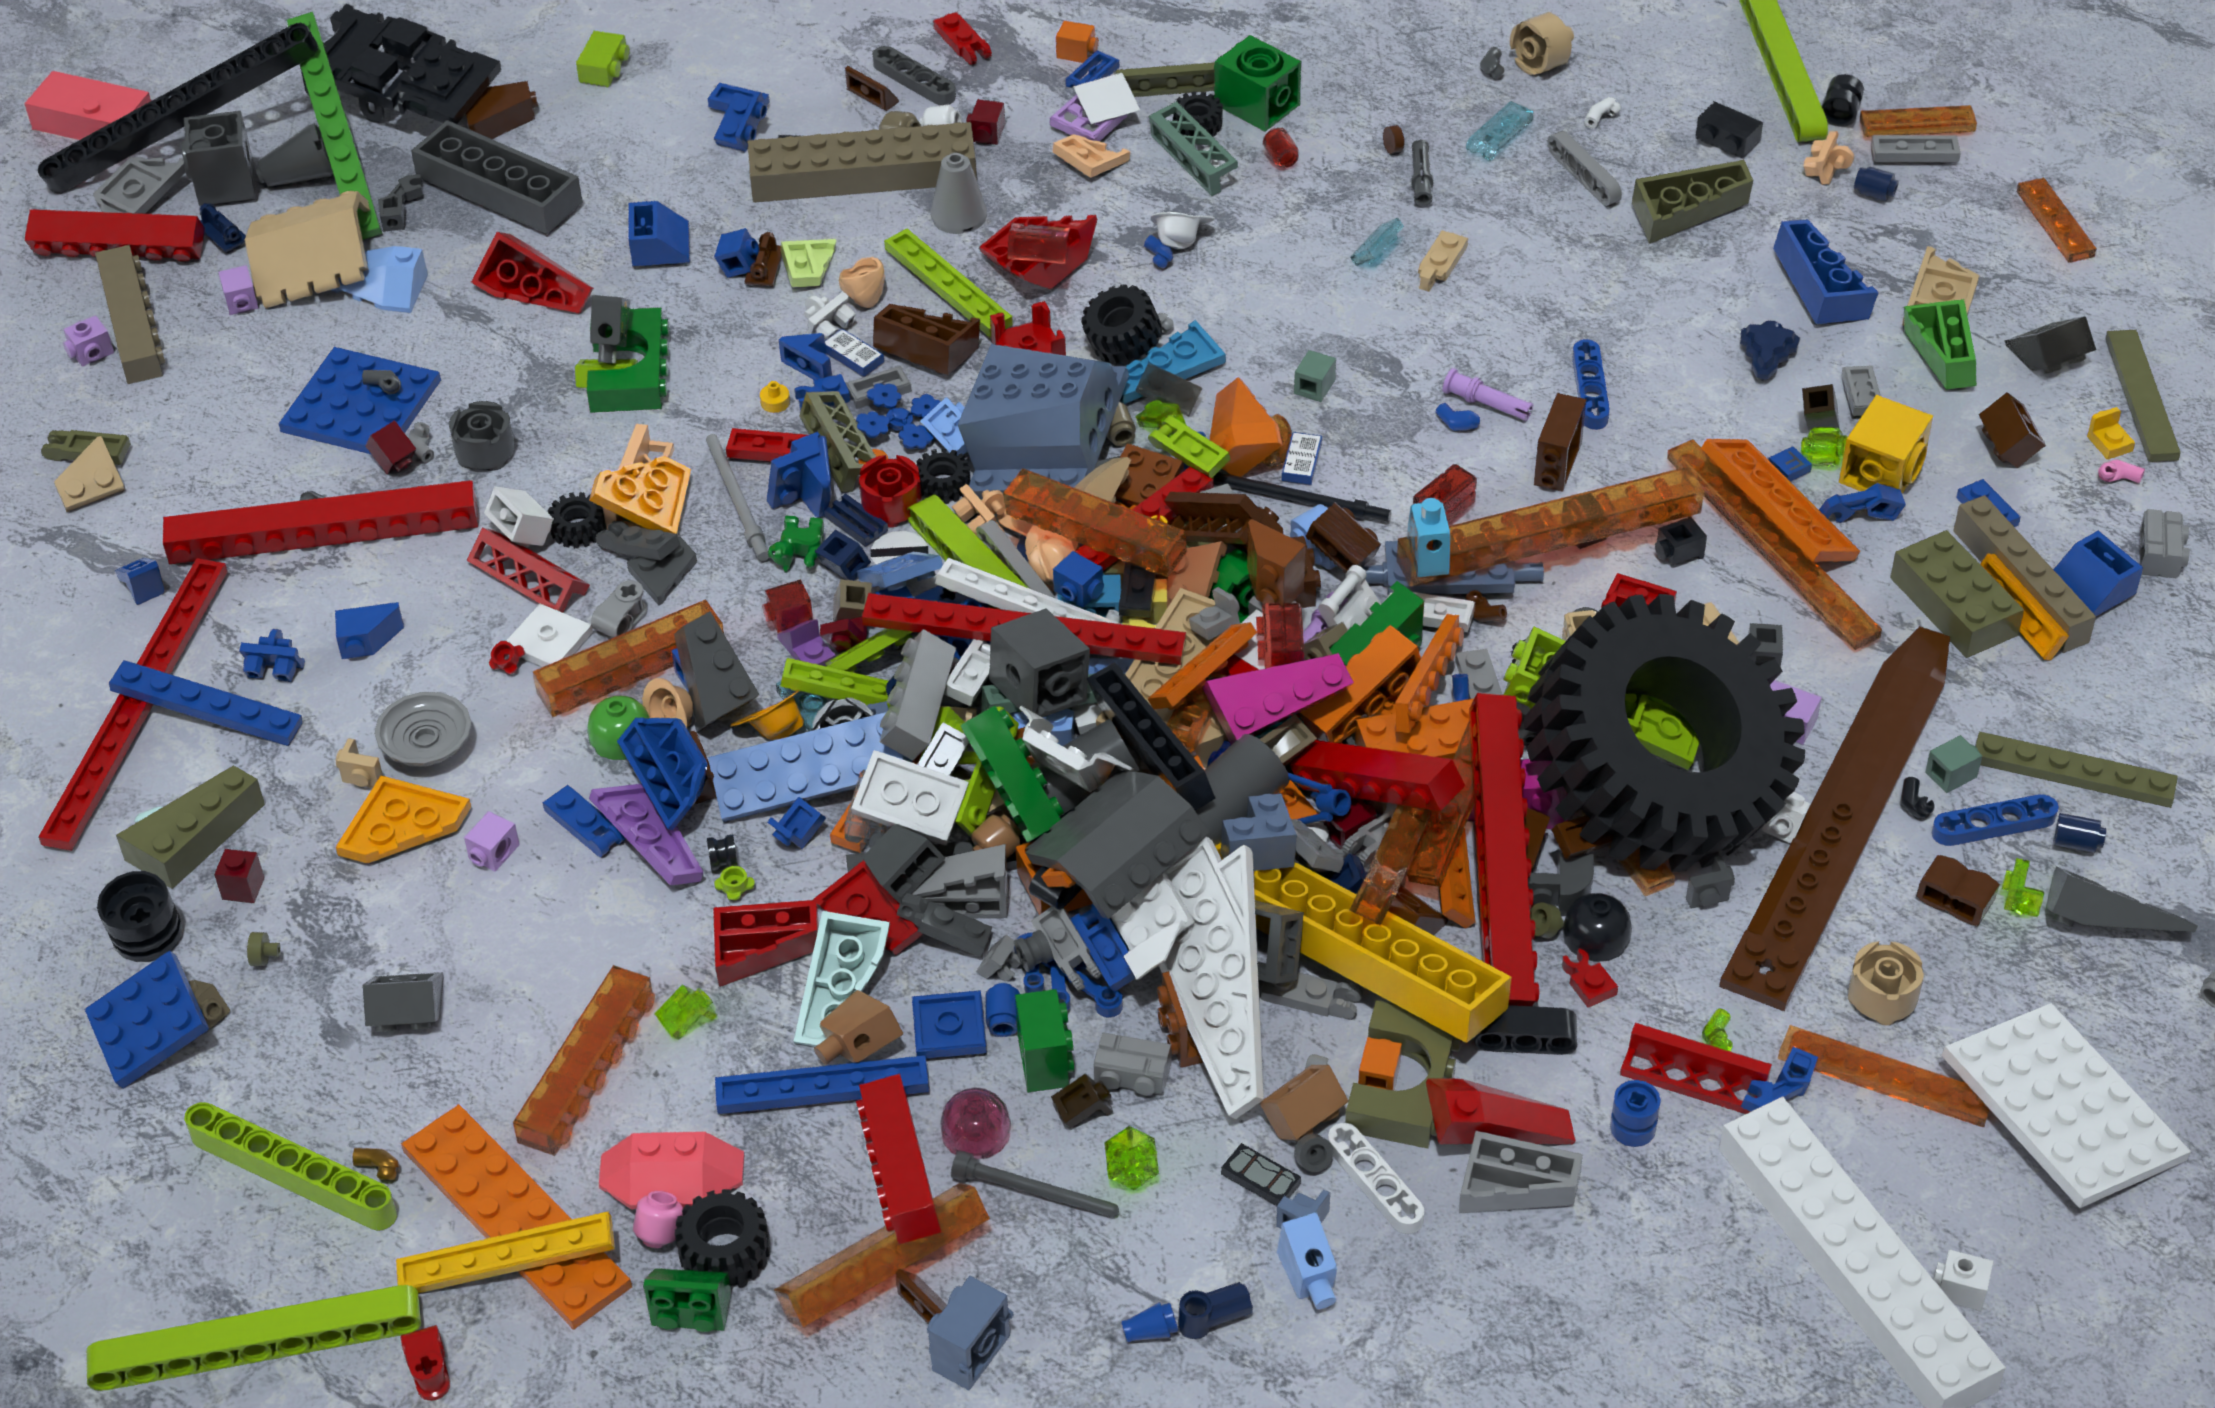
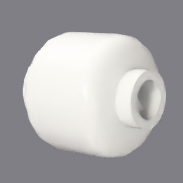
M947 104L926 108L923 118H920L919 122L921 126L953 124L957 122L962 123V118L958 110Z

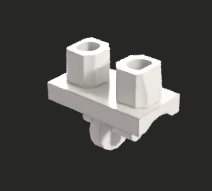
M842 291L830 302L825 296L821 299L814 295L807 298L805 301L807 310L804 312V316L808 319V330L803 335L822 333L826 340L838 331L831 324L833 321L837 322L843 329L849 327L854 322L856 313L847 305L849 296Z

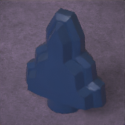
M1773 320L1765 321L1761 325L1749 324L1746 328L1741 329L1740 344L1746 346V355L1752 359V369L1756 377L1761 379V381L1764 379L1768 380L1777 372L1778 364L1787 361L1790 353L1796 352L1800 343V337L1793 330L1783 328L1780 323Z

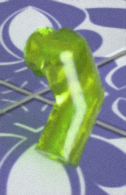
M1721 1008L1715 1010L1702 1030V1037L1707 1045L1731 1051L1733 1043L1727 1038L1728 1034L1724 1030L1731 1020V1016L1726 1010Z

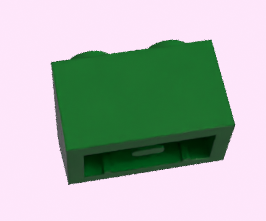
M655 1268L644 1279L643 1287L651 1326H658L667 1330L689 1328L701 1332H710L712 1330L725 1331L731 1298L728 1273Z

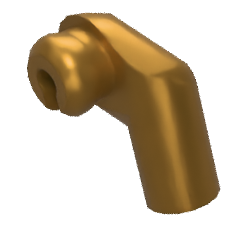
M354 1148L352 1156L354 1166L378 1167L377 1177L379 1179L394 1180L396 1178V1167H399V1163L389 1152L384 1149Z

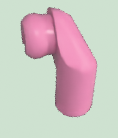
M2116 459L2102 464L2098 474L2105 482H2113L2125 478L2140 483L2145 469Z

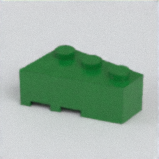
M1396 581L1390 587L1393 593L1381 605L1375 602L1369 608L1372 614L1360 626L1355 623L1330 648L1332 654L1339 653L1346 667L1349 660L1355 654H1360L1370 644L1372 638L1376 634L1383 632L1389 625L1419 648L1422 645L1424 600Z

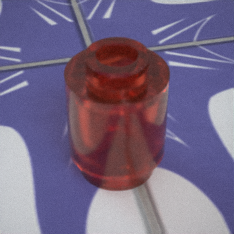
M1278 127L1266 133L1262 143L1273 162L1282 168L1293 166L1299 157L1298 147L1287 130Z

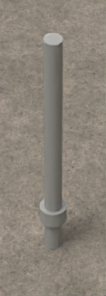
M710 434L707 436L706 442L745 528L744 536L747 543L753 547L758 560L765 561L769 558L768 550L764 543L765 535L761 527L755 523L717 435Z

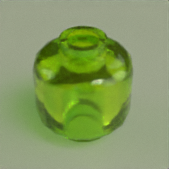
M1814 427L1809 431L1807 437L1802 438L1801 453L1807 456V460L1812 463V466H1838L1844 456L1847 436L1843 435L1842 431L1837 427Z

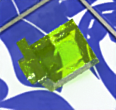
M1160 400L1148 403L1144 407L1145 410L1135 416L1139 427L1157 428L1159 430L1163 426L1162 422L1168 416H1172L1186 425L1178 404L1163 403Z
M2016 858L2013 871L2006 870L2002 890L2008 891L2004 910L2038 917L2044 891L2025 886L2030 861Z
M683 984L654 1013L668 1033L678 1040L702 1016L712 1021L717 1016L710 1006L713 1003L712 999L703 990L698 988L694 991Z

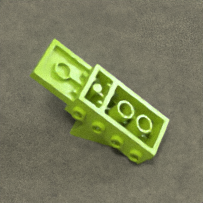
M1534 626L1525 641H1518L1512 653V658H1515L1516 662L1515 664L1510 663L1503 680L1508 682L1503 695L1516 696L1518 703L1524 704L1531 709L1535 703L1527 699L1531 687L1541 677L1538 674L1539 671L1566 641ZM1625 694L1627 718L1641 744L1650 753L1688 770L1694 762L1700 743L1688 721L1676 709L1662 700L1643 694Z

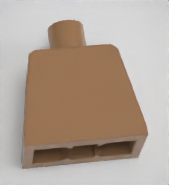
M857 990L821 1021L820 1028L826 1039L814 1047V1051L825 1065L839 1055L853 1063H857L899 1038L904 1033L888 1005Z

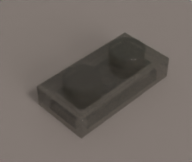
M1148 363L1135 392L1189 417L1202 391V387Z

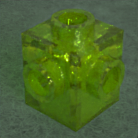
M1128 1126L1104 1142L1109 1179L1135 1190L1159 1174L1155 1138Z

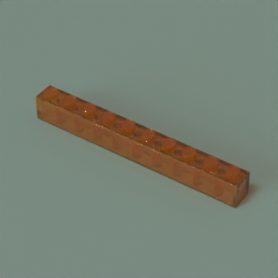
M1688 466L1449 526L1450 570L1447 575L1417 577L1408 536L1398 539L1397 563L1410 587L1429 583L1434 580L1700 514L1704 490ZM1433 540L1427 543L1426 548L1428 550L1435 551V549H1432Z

